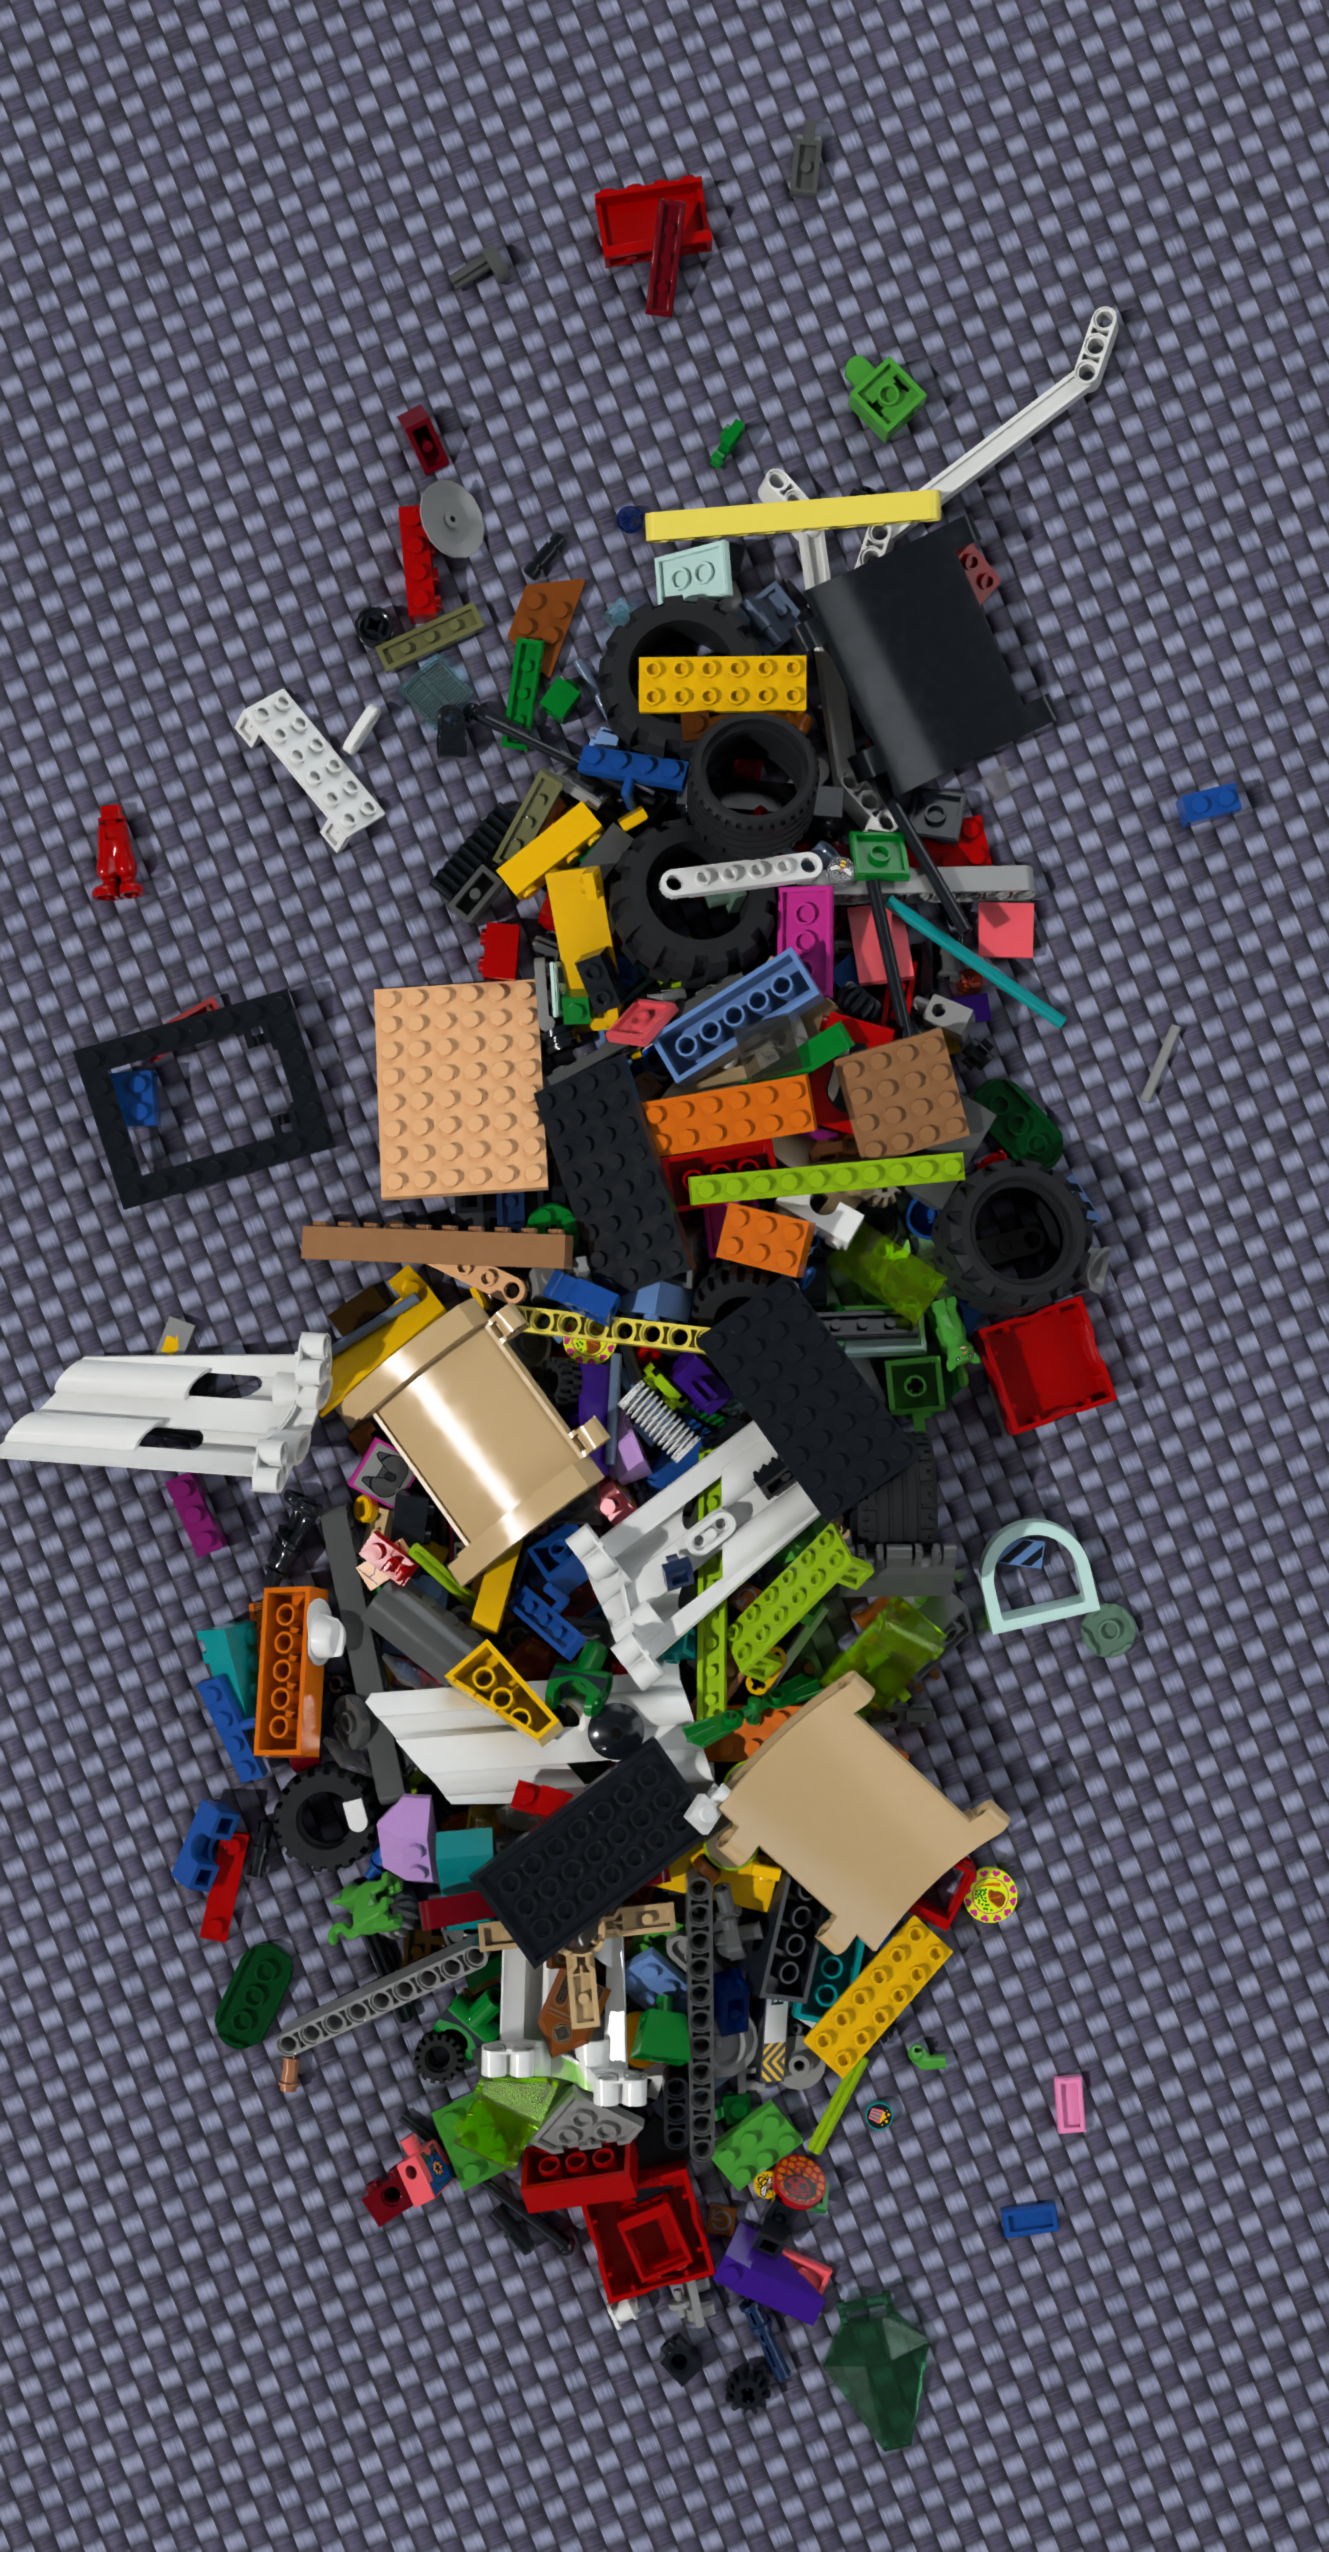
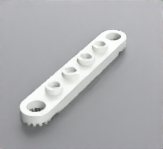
M802 852L766 857V859H748L671 869L662 875L659 889L662 895L673 900L791 885L815 880L821 873L823 865L818 855L812 852ZM802 861L812 862L815 871L811 873L805 872L801 867ZM676 878L681 883V888L679 890H672L667 886L666 881Z

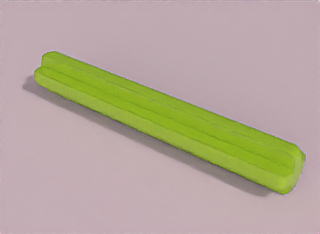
M413 1544L408 1550V1555L461 1603L474 1612L478 1597L466 1586L461 1588L451 1572L420 1544Z
M865 2055L845 2078L840 2081L808 2143V2150L812 2153L820 2155L825 2148L869 2062L868 2057Z

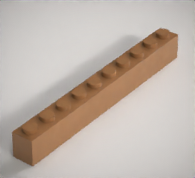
M313 1221L312 1226H303L301 1259L572 1269L573 1236L564 1235V1229H548V1234H538V1229L521 1228V1233H511V1228L495 1227L494 1232H485V1227L468 1226V1231H458L459 1226L442 1225V1230H432V1225L416 1224V1230L406 1229V1224L391 1223L390 1229L380 1228V1223H364V1228H355L354 1222H338V1227H329V1222Z

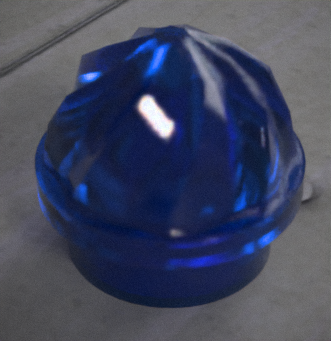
M634 506L623 507L618 512L616 518L619 529L627 534L638 532L644 521L642 512Z

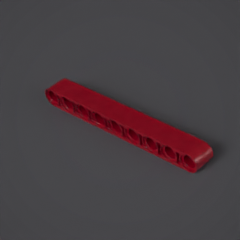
M669 1866L642 1887L671 1882ZM478 1890L418 1902L423 1931L497 1917Z

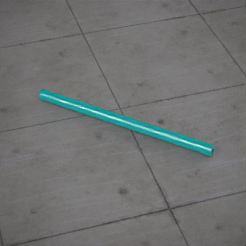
M892 895L886 898L884 904L887 910L1058 1029L1065 1023L1066 1017L901 901Z

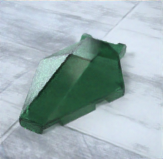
M890 2289L881 2290V2294L844 2302V2299L836 2301L840 2322L822 2361L825 2371L884 2452L912 2445L930 2344L929 2337L894 2308ZM885 2305L886 2310L848 2318L847 2313Z

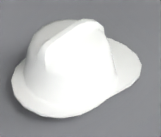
M321 1598L314 1599L307 1611L308 1655L313 1664L320 1666L325 1664L329 1658L341 1657L343 1655L346 1644V1631L339 1619L332 1617L331 1609L326 1601Z

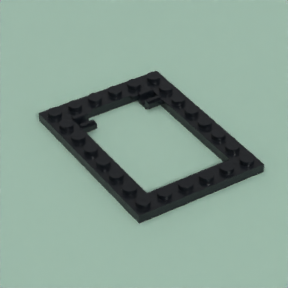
M288 989L73 1051L123 1210L336 1147ZM261 1025L263 1033L253 1036L251 1028ZM239 1031H243L248 1049L271 1043L273 1050L278 1051L293 1102L290 1103L292 1111L269 1117L275 1136L142 1175L109 1069ZM291 1123L293 1130L283 1133L281 1125Z

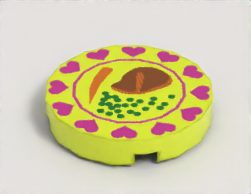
M572 1318L567 1323L565 1329L568 1333L577 1329V1320ZM598 1322L592 1327V1332L595 1336L601 1335L605 1330V1326ZM563 1338V1345L567 1354L579 1364H603L611 1357L612 1353H615L617 1344Z
M997 1867L980 1868L976 1871L977 1875L963 1900L966 1909L975 1919L984 1923L1002 1921L1013 1912L1017 1904L1018 1892L1015 1883L1005 1871Z

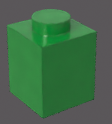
M558 677L539 702L540 709L563 725L582 699L581 692L578 691L580 687L569 678L563 680Z
M569 989L561 998L564 1025L591 1024L598 1016L594 1011L586 989Z

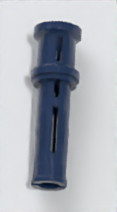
M746 2298L740 2303L739 2309L742 2313H745L750 2324L748 2329L751 2334L757 2337L773 2372L775 2381H784L790 2377L791 2370L772 2332V2320L770 2316L766 2315L761 2303Z

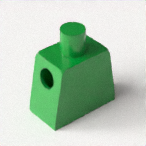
M658 1995L656 2009H648L641 2014L630 2058L682 2066L690 2061L687 2016L682 2013L672 2012V1996Z

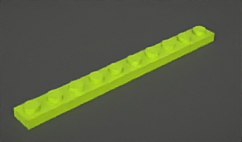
M963 1152L693 1176L688 1177L690 1205L959 1181L965 1180Z
M699 1447V1462L718 1447H715L713 1450H710L709 1447ZM722 1476L699 1493L698 1522L722 1506ZM722 1550L698 1568V1596L723 1577ZM727 1598L697 1624V1721L713 1717L727 1710Z

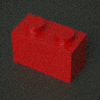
M487 922L486 929L481 930L480 945L485 946L484 956H479L478 973H483L482 977L484 980H517L521 937L520 925Z

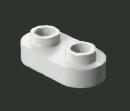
M725 1509L712 1511L686 1532L684 1536L685 1547L695 1556L706 1555L733 1534L736 1528L735 1518ZM722 1518L723 1523L717 1526L716 1521ZM696 1536H701V1540L699 1542H693Z

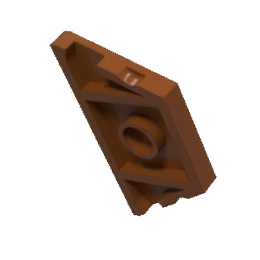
M585 579L526 585L508 633V639L515 647L517 637L545 642L541 672L548 680H551L586 584Z

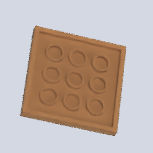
M941 1027L833 1059L861 1161L891 1159L970 1135Z

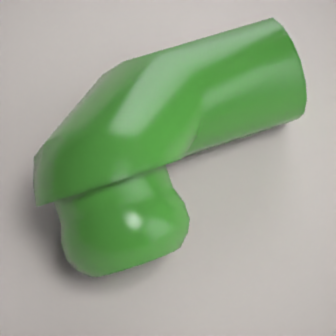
M913 2044L909 2048L908 2056L919 2069L933 2070L946 2068L945 2054L930 2055L920 2044Z

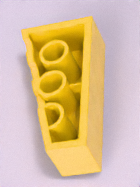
M581 801L496 871L520 902L524 899L528 900L542 886L547 884L546 873L567 870L579 861V858L597 844L604 835L605 830L583 801Z
M488 1639L444 1676L450 1685L541 1747H544L564 1729L559 1719Z

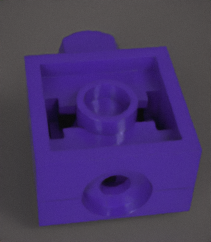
M685 1352L680 1356H673L663 1364L668 1372L665 1376L669 1379L670 1384L679 1394H683L689 1400L688 1402L698 1413L704 1410L711 1416L734 1394L725 1381L718 1374L715 1375L696 1353Z

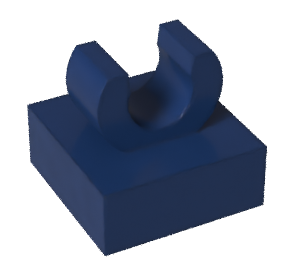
M676 1553L666 1556L668 1563L662 1564L664 1584L668 1592L695 1583L692 1563L688 1556L679 1559Z

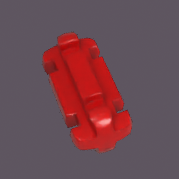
M1002 1149L997 1150L998 1153H992L981 1160V1163H975L974 1167L977 1171L991 1163L1008 1159L1007 1155Z

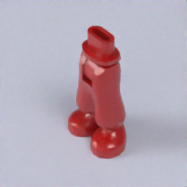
M122 805L101 806V817L98 818L97 875L103 884L93 889L92 898L98 901L120 900V897L124 899L141 897L144 895V888L135 881L137 865L131 847L127 817L122 814ZM118 876H120L121 878V884L119 886V889L117 885Z

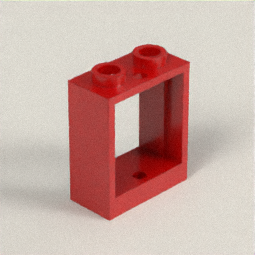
M965 1856L953 1866L964 1873L945 1909L920 1897L907 1912L947 1931L977 1875L974 1862Z
M667 2191L616 2212V2224L642 2283L657 2281L664 2274L673 2270L681 2271L693 2262L692 2248ZM667 2214L681 2248L645 2262L631 2229Z

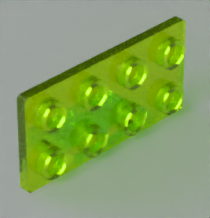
M864 1221L847 1250L845 1251L840 1248L831 1254L827 1260L829 1265L913 1323H917L946 1282V1277Z

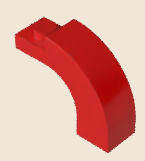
M518 1780L510 1807L513 1810L545 1818L574 1795L543 1784L540 1786Z

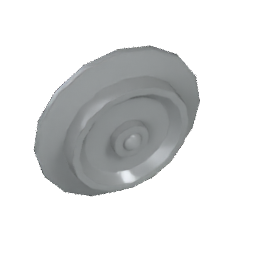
M438 480L429 485L421 497L419 512L423 529L430 542L440 552L452 558H467L476 553L483 542L484 523L482 513L474 497L463 486L453 481Z
M714 2000V2077H730L746 2069L754 2059L758 2046L757 2028L750 2015L735 2003ZM700 2012L695 2014L694 2016L700 2018L705 2016L706 2014ZM702 2038L697 2039L695 2043L700 2044L705 2042L706 2040ZM701 2064L696 2066L695 2068L703 2069L706 2067V2065Z

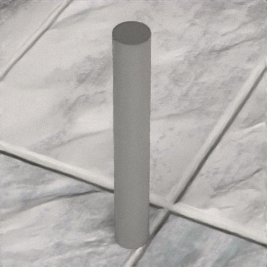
M1171 1024L1141 1095V1101L1150 1104L1179 1036L1181 1027Z

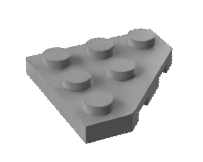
M573 2084L530 2134L529 2143L551 2154L564 2153V2149L579 2147L580 2151L602 2148V2143L610 2142L626 2145L630 2144L644 2128V2118L617 2105L610 2107L597 2106L593 2103V2093Z

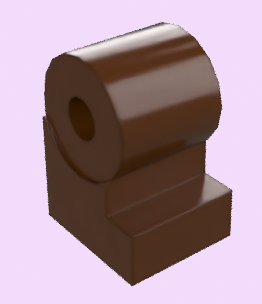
M373 1419L347 1435L362 1458L375 1438L372 1432L378 1428Z

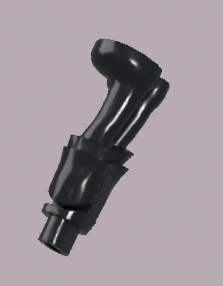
M285 1489L283 1497L292 1506V1513L286 1525L278 1524V1532H275L274 1541L267 1557V1561L270 1564L265 1566L267 1574L264 1582L270 1587H279L282 1579H287L296 1560L303 1554L302 1550L304 1547L301 1543L315 1520L321 1515L324 1508L321 1504L316 1503V1500L290 1489Z

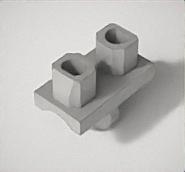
M708 2276L682 2283L681 2288L673 2290L675 2297L668 2301L670 2310L678 2311L679 2318L687 2316L688 2321L694 2322L697 2329L705 2326V2319L716 2314L711 2298L707 2297L699 2300L698 2293L710 2289Z

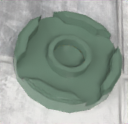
M1115 1603L1099 1604L1100 1610L1086 1613L1081 1622L1080 1634L1083 1642L1092 1653L1101 1657L1115 1658L1123 1655L1131 1648L1136 1634L1134 1619L1125 1608Z

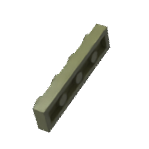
M473 601L376 646L375 649L386 673L389 674L486 628Z
M544 767L540 769L494 855L493 861L502 866L539 835L567 783L566 781Z

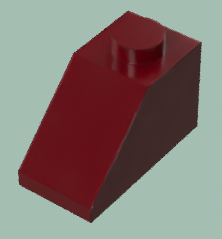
M422 405L397 416L407 441L426 476L450 464L431 419Z

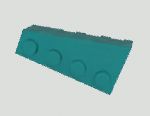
M254 1621L223 1623L196 1631L198 1640L204 1641L206 1651L202 1653L204 1664L209 1663L212 1677L224 1674L244 1719L255 1715L259 1657L257 1651L258 1636ZM255 1728L249 1729L251 1735L255 1734Z

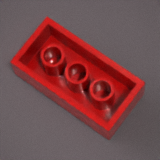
M772 1138L660 1157L678 1212L729 1203L690 1205L688 1177L777 1169Z
M634 2139L630 2144L618 2145L617 2142L602 2143V2148L580 2151L579 2147L566 2148L564 2153L551 2154L537 2146L524 2147L520 2191L528 2214L637 2198L639 2154Z

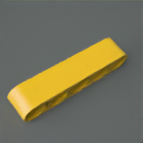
M524 1539L486 1569L473 1612L471 1628L498 1635L512 1587H510L512 1585L511 1581H513V1574Z

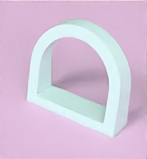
M1023 1519L1000 1529L986 1544L979 1562L978 1579L988 1626L993 1635L1100 1610L1088 1558L1079 1542L1064 1527L1044 1519ZM1029 1535L1047 1536L1063 1544L1073 1558L1080 1594L1001 1613L994 1585V1570L1003 1550L1015 1540Z

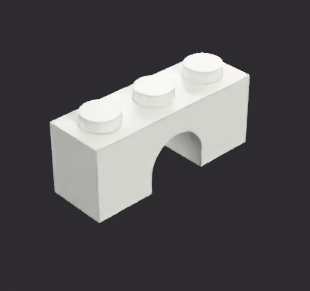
M814 1194L778 1197L773 1208L774 1212L815 1222L816 1227L813 1236L818 1235L822 1237L827 1245L837 1250L840 1248L845 1251L847 1250L865 1216L841 1202L833 1213L819 1215L810 1206Z

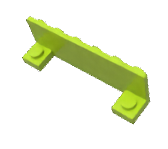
M830 1523L727 1628V1643L741 1674L765 1682L782 1665L779 1656L768 1651L836 1583L857 1590L875 1572L871 1563L851 1555L837 1525Z

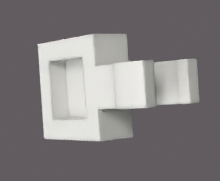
M724 1783L720 1787L713 1784L708 1790L707 1795L698 1794L683 1817L702 1835H708L722 1814L717 1806L729 1796L731 1790Z

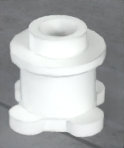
M636 2297L611 2304L608 2303L607 2305L608 2313L617 2331L622 2329V2323L632 2318L637 2320L638 2312H641Z

